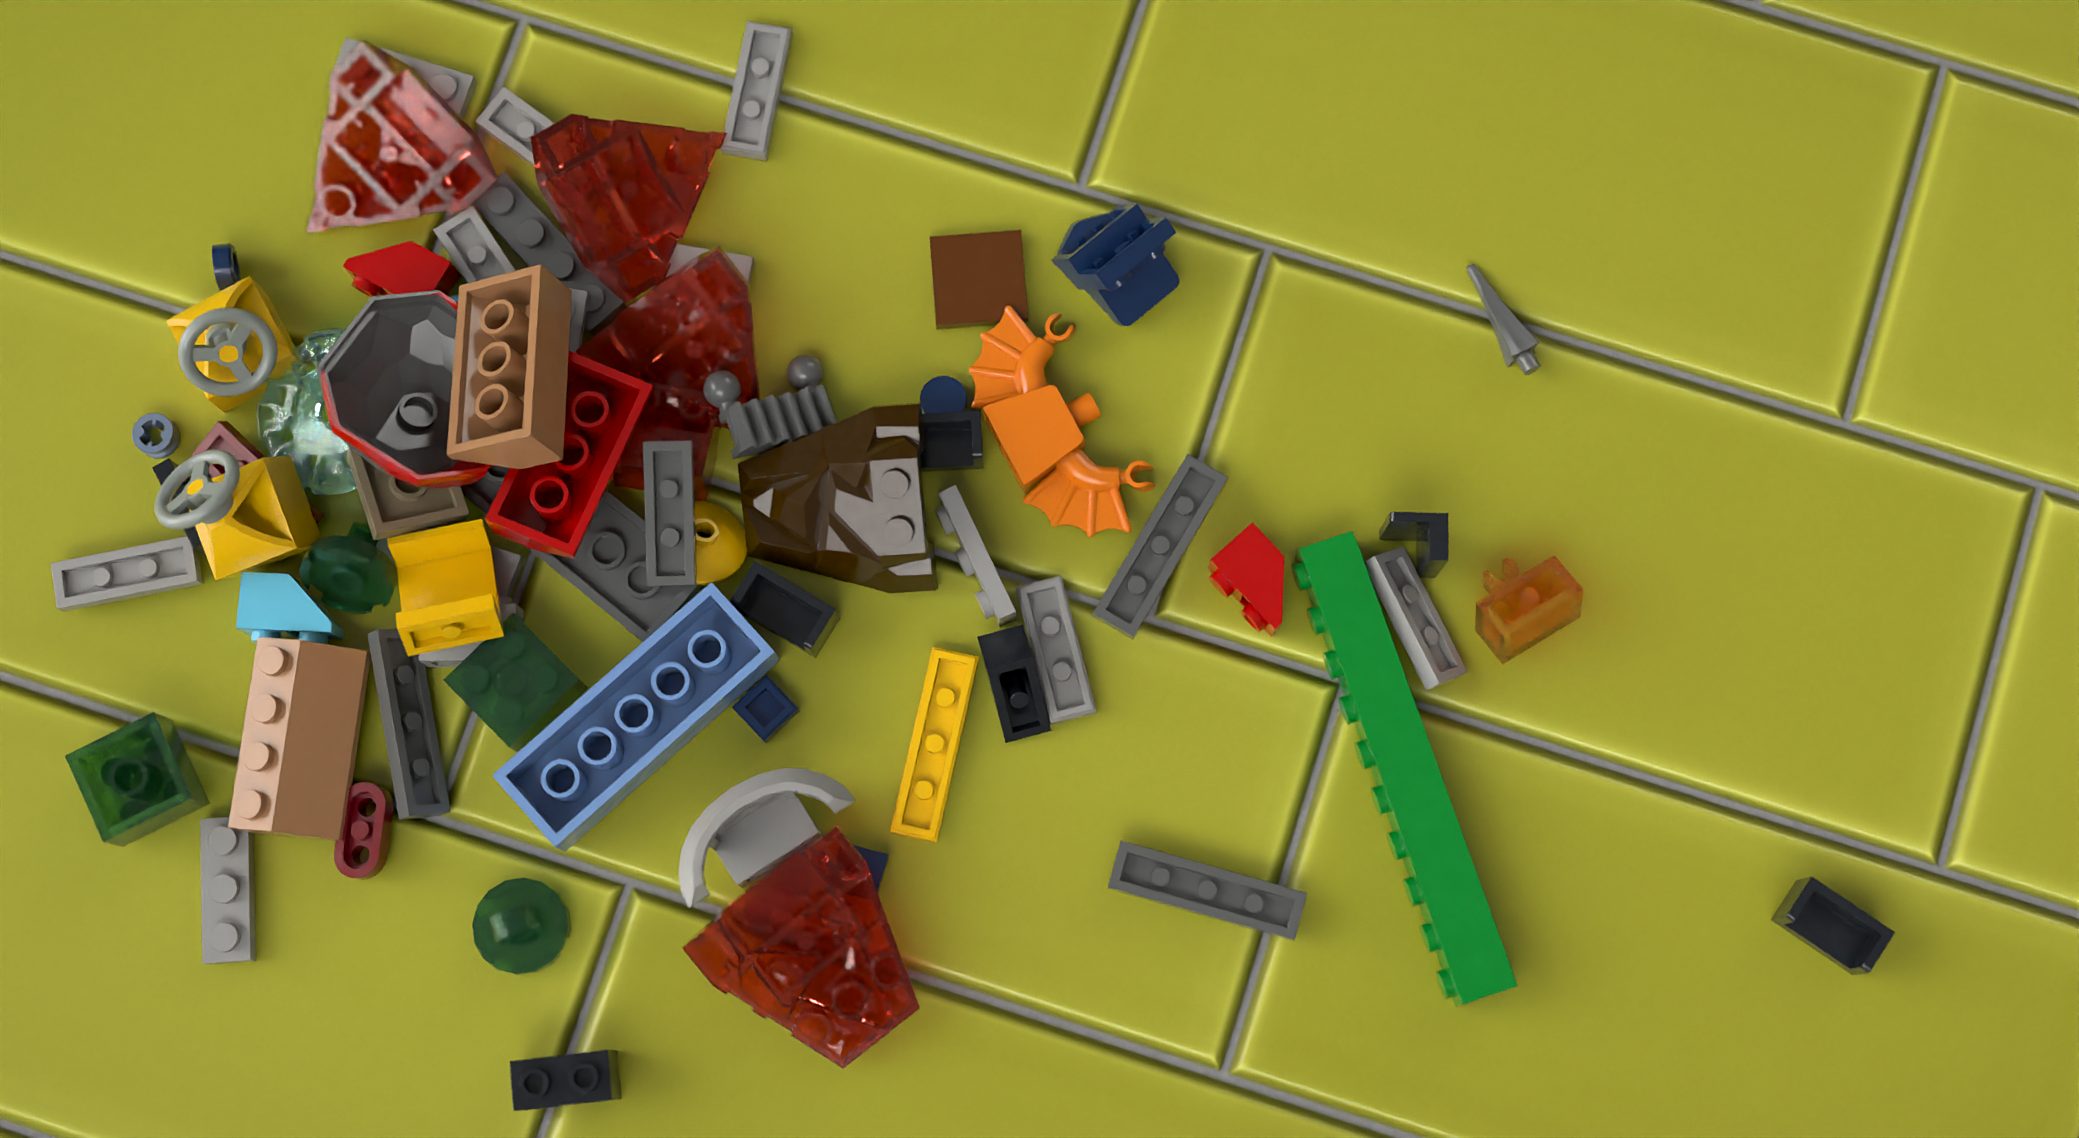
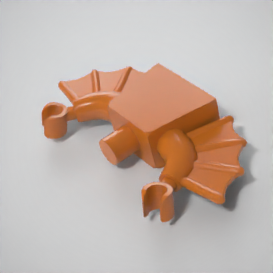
M1006 306L1001 321L991 330L980 334L982 339L981 354L973 366L968 369V372L972 375L976 387L974 401L971 406L973 409L983 408V418L1023 493L1026 494L1023 497V503L1036 507L1045 513L1052 527L1071 525L1086 532L1090 538L1094 537L1096 533L1108 529L1121 530L1125 533L1131 532L1132 526L1119 491L1120 484H1130L1139 492H1149L1155 488V484L1153 482L1136 483V476L1142 470H1154V468L1141 460L1132 462L1126 470L1119 471L1118 467L1096 465L1083 452L1085 450V439L1079 429L1101 417L1093 397L1088 392L1065 404L1057 387L1047 384L1044 369L1047 361L1055 352L1053 347L1057 342L1071 340L1076 333V325H1070L1064 335L1057 336L1054 332V325L1060 320L1062 314H1053L1045 323L1047 334L1043 338H1037L1014 308Z

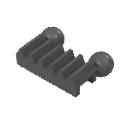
M799 355L789 363L787 379L792 387L799 390L796 394L791 395V392H786L778 398L771 395L759 402L756 398L744 405L737 402L741 395V384L734 374L721 370L707 377L703 387L704 396L711 405L719 408L721 414L718 417L721 424L727 423L735 444V447L731 450L733 459L760 454L793 439L795 441L814 433L829 424L837 423L827 392L823 385L819 386L822 382L824 371L818 359L811 355Z

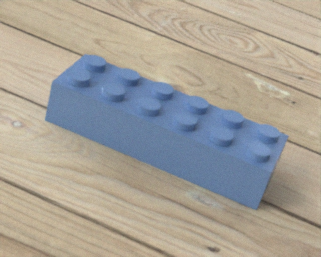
M711 582L492 776L554 847L566 852L772 669L780 659L775 651Z

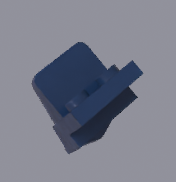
M1138 204L1119 205L1110 213H1103L1072 223L1058 249L1057 256L1051 260L1078 290H1085L1114 323L1119 326L1132 325L1179 285L1177 273L1163 254L1167 248L1164 242L1172 237L1176 231L1166 217L1147 219Z

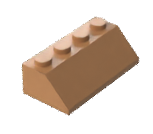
M541 264L459 286L447 456L452 459L516 469H524L563 460L572 291Z
M258 637L228 828L262 835L342 841L349 789L353 781L371 652L305 640Z

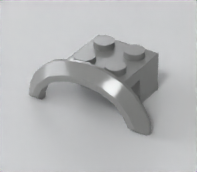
M783 768L761 773L731 787L703 811L690 828L682 847L679 880L680 889L688 908L710 895L704 876L706 855L709 847L717 852L735 883L739 887L744 888L823 837L796 793L821 800L835 814L856 800L842 784L827 775L808 769Z

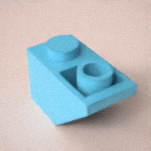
M241 573L236 628L251 636V642L257 643L258 637H291L328 644V639L343 640V628L305 585L290 574Z

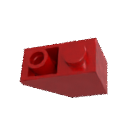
M413 241L348 258L342 266L354 279L351 285L368 297L378 296V294L393 295L439 290L449 296L461 276L449 260Z
M1252 522L1210 559L1208 569L1212 574L1209 576V580L1224 597L1228 598L1232 594L1244 607L1240 611L1241 615L1254 630L1260 633L1264 629L1271 637L1279 630L1282 624L1285 556Z

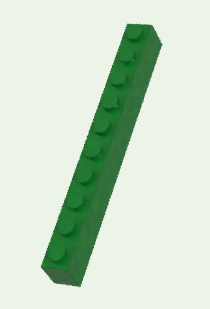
M1350 531L1299 548L1295 556L1297 563L1291 564L1293 577L1299 591L1307 590L1312 607L1307 608L1310 625L1315 635H1323L1328 649L1327 652L1323 653L1325 667L1331 680L1339 679L1344 696L1339 697V705L1343 717L1348 725L1355 724L1360 741L1355 742V750L1359 762L1364 770L1370 768L1376 786L1371 788L1372 798L1380 815L1386 813L1393 830L1387 833L1388 843L1395 860L1403 859L1409 877L1403 879L1405 891L1413 907L1419 905L1425 923L1420 925V932L1428 952L1436 951L1442 970L1436 971V976L1445 999L1453 998L1455 1006H1459L1517 987V982L1354 532Z

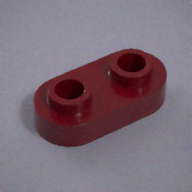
M361 782L351 786L349 789L342 841L335 842L334 849L335 865L347 877L360 880L373 878L383 869L386 863L394 806L390 793L382 786ZM374 800L376 810L371 816H368L366 807L370 801ZM364 848H368L370 853L369 859L362 864L360 853Z

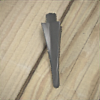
M1474 264L1468 265L1467 273L1488 314L1507 367L1517 362L1525 376L1537 371L1541 365L1534 355L1536 353L1534 348L1540 342L1498 297L1477 266Z

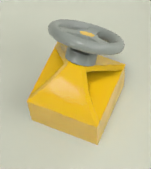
M250 276L166 320L179 344L178 359L183 373L193 385L204 391L210 402L224 413L307 369L267 293Z
M218 449L204 451L179 465L164 481L156 496L155 515L162 525L170 529L196 527L215 580L241 576L242 572L256 571L324 543L316 521L312 516L310 505L291 455L265 457L240 467L236 457L228 451ZM221 464L224 466V474L212 479L208 477L210 465ZM191 475V480L186 484L182 493L172 500L178 487ZM185 508H188L190 511L188 513L178 515Z

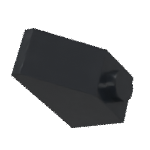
M1023 624L978 636L982 658L1005 742L1008 743L1051 731L1034 657Z

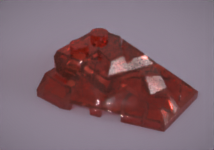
M837 825L822 833L811 843L803 845L725 906L715 919L704 926L682 947L713 987L724 994L729 992L753 1007L752 1011L764 1019L769 1017L791 1031L792 1037L843 1069L920 1009V1004L893 936L868 863Z

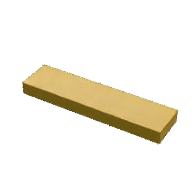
M932 647L890 832L893 834L934 843L938 842L978 667V656Z

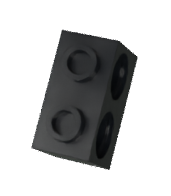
M601 1050L509 1061L513 1111L621 1099L617 1050Z

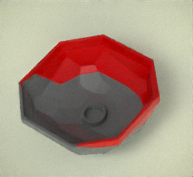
M439 290L372 296L320 361L317 367V374L333 434L374 467L415 486L449 488L476 482L486 475L492 465L455 460L447 456L458 302Z

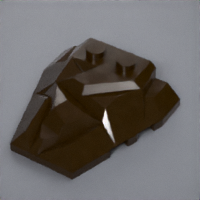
M921 402L872 406L850 418L835 424H829L814 433L795 441L793 439L739 462L738 473L747 556L887 593L936 591L938 589L935 549L934 542L928 543L920 462V454L925 450Z

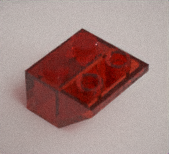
M647 382L652 384L654 389L613 474L615 486L644 491L643 442L693 441L695 499L707 501L717 459L720 427L718 416L721 414L719 408L707 401L703 390Z

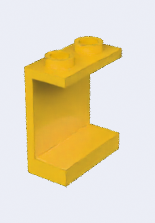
M483 519L457 522L453 525L387 538L388 547L397 567L402 612L396 613L397 629L408 656L504 637L493 551Z

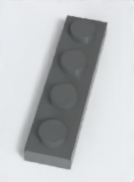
M505 172L470 201L475 210L528 267L541 264L568 288L590 292L584 328L591 336H594L627 307L623 299Z
M1187 454L1093 612V617L1132 640L1134 639L1228 480L1227 476Z
M397 628L377 629L367 635L399 820L444 815L451 811L425 665L419 661V654L408 656Z
M1120 841L1108 889L1291 941L1295 940L1307 895L1305 892L1125 841Z

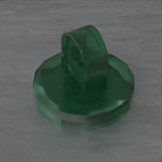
M358 521L352 524L347 536L332 535L322 537L309 545L299 570L302 582L307 589L312 584L323 593L320 601L338 610L358 614L371 613L375 605L382 603L383 607L387 606L396 588L398 574L396 566L389 557L376 547L378 540L373 539L369 524Z
M528 878L505 880L490 889L477 905L472 922L474 943L483 959L500 971L516 975L538 973L555 963L565 947L567 938H569L571 933L569 909L561 895L543 882Z

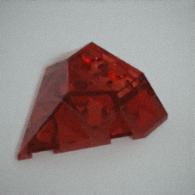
M366 40L361 41L330 74L328 90H331L327 117L323 121L313 190H316L313 212L309 216L307 233L348 225L352 227L415 218L425 214L446 211L448 213L464 211L499 178L479 136L413 67Z
M570 114L530 137L537 186L583 266L624 303L631 301L665 280L671 263H669L678 240L684 236L710 175V172H708L716 150L721 149L727 133L715 131L700 132L685 130L682 127L617 119L613 121L589 118V116Z
M720 246L694 257L621 310L576 350V353L652 384L654 389L649 398L651 405L718 430L722 427L729 429L727 423L721 424L718 417L721 414L719 408L711 405L704 396V383L710 374L721 370L734 374L741 384V395L737 401L741 405L756 398L758 402L761 401L749 282Z

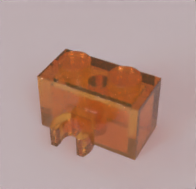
M1555 555L1519 576L1517 564L1508 557L1503 560L1502 570L1508 576L1506 579H1496L1488 570L1483 572L1482 584L1489 595L1476 602L1475 631L1502 664H1505L1581 616L1583 588Z

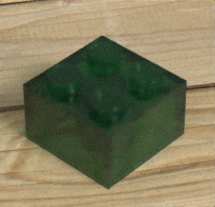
M512 613L503 622L504 637L483 641L444 679V682L509 748L518 753L559 717L589 687L518 616Z
M155 712L65 755L104 843L124 847L210 804L172 719Z

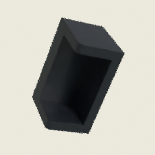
M980 411L922 414L925 450L920 454L921 472L984 469Z
M754 561L730 600L739 613L814 658L817 657L840 620L835 608Z
M1812 876L1795 881L1771 921L1851 975L1869 973L1895 934L1893 930Z

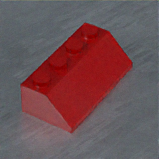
M569 351L563 460L524 469L509 468L485 517V521L492 531L497 535L539 552L575 558L654 386Z

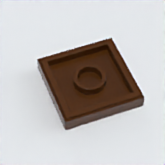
M1021 230L930 237L937 330L997 325L1001 321L1006 306H1012L1021 319L1028 323Z

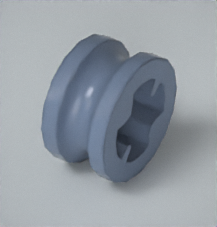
M149 413L140 417L135 423L132 430V440L135 446L147 456L159 459L173 454L178 448L180 432L177 426L164 415ZM155 426L159 430H163L160 433L163 441L158 445L150 441L152 437L148 432Z

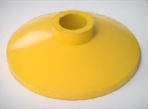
M695 501L696 532H704L710 536L709 538H703L696 533L697 585H708L711 582L717 584L731 578L743 565L747 554L745 530L739 520L725 508L706 501Z

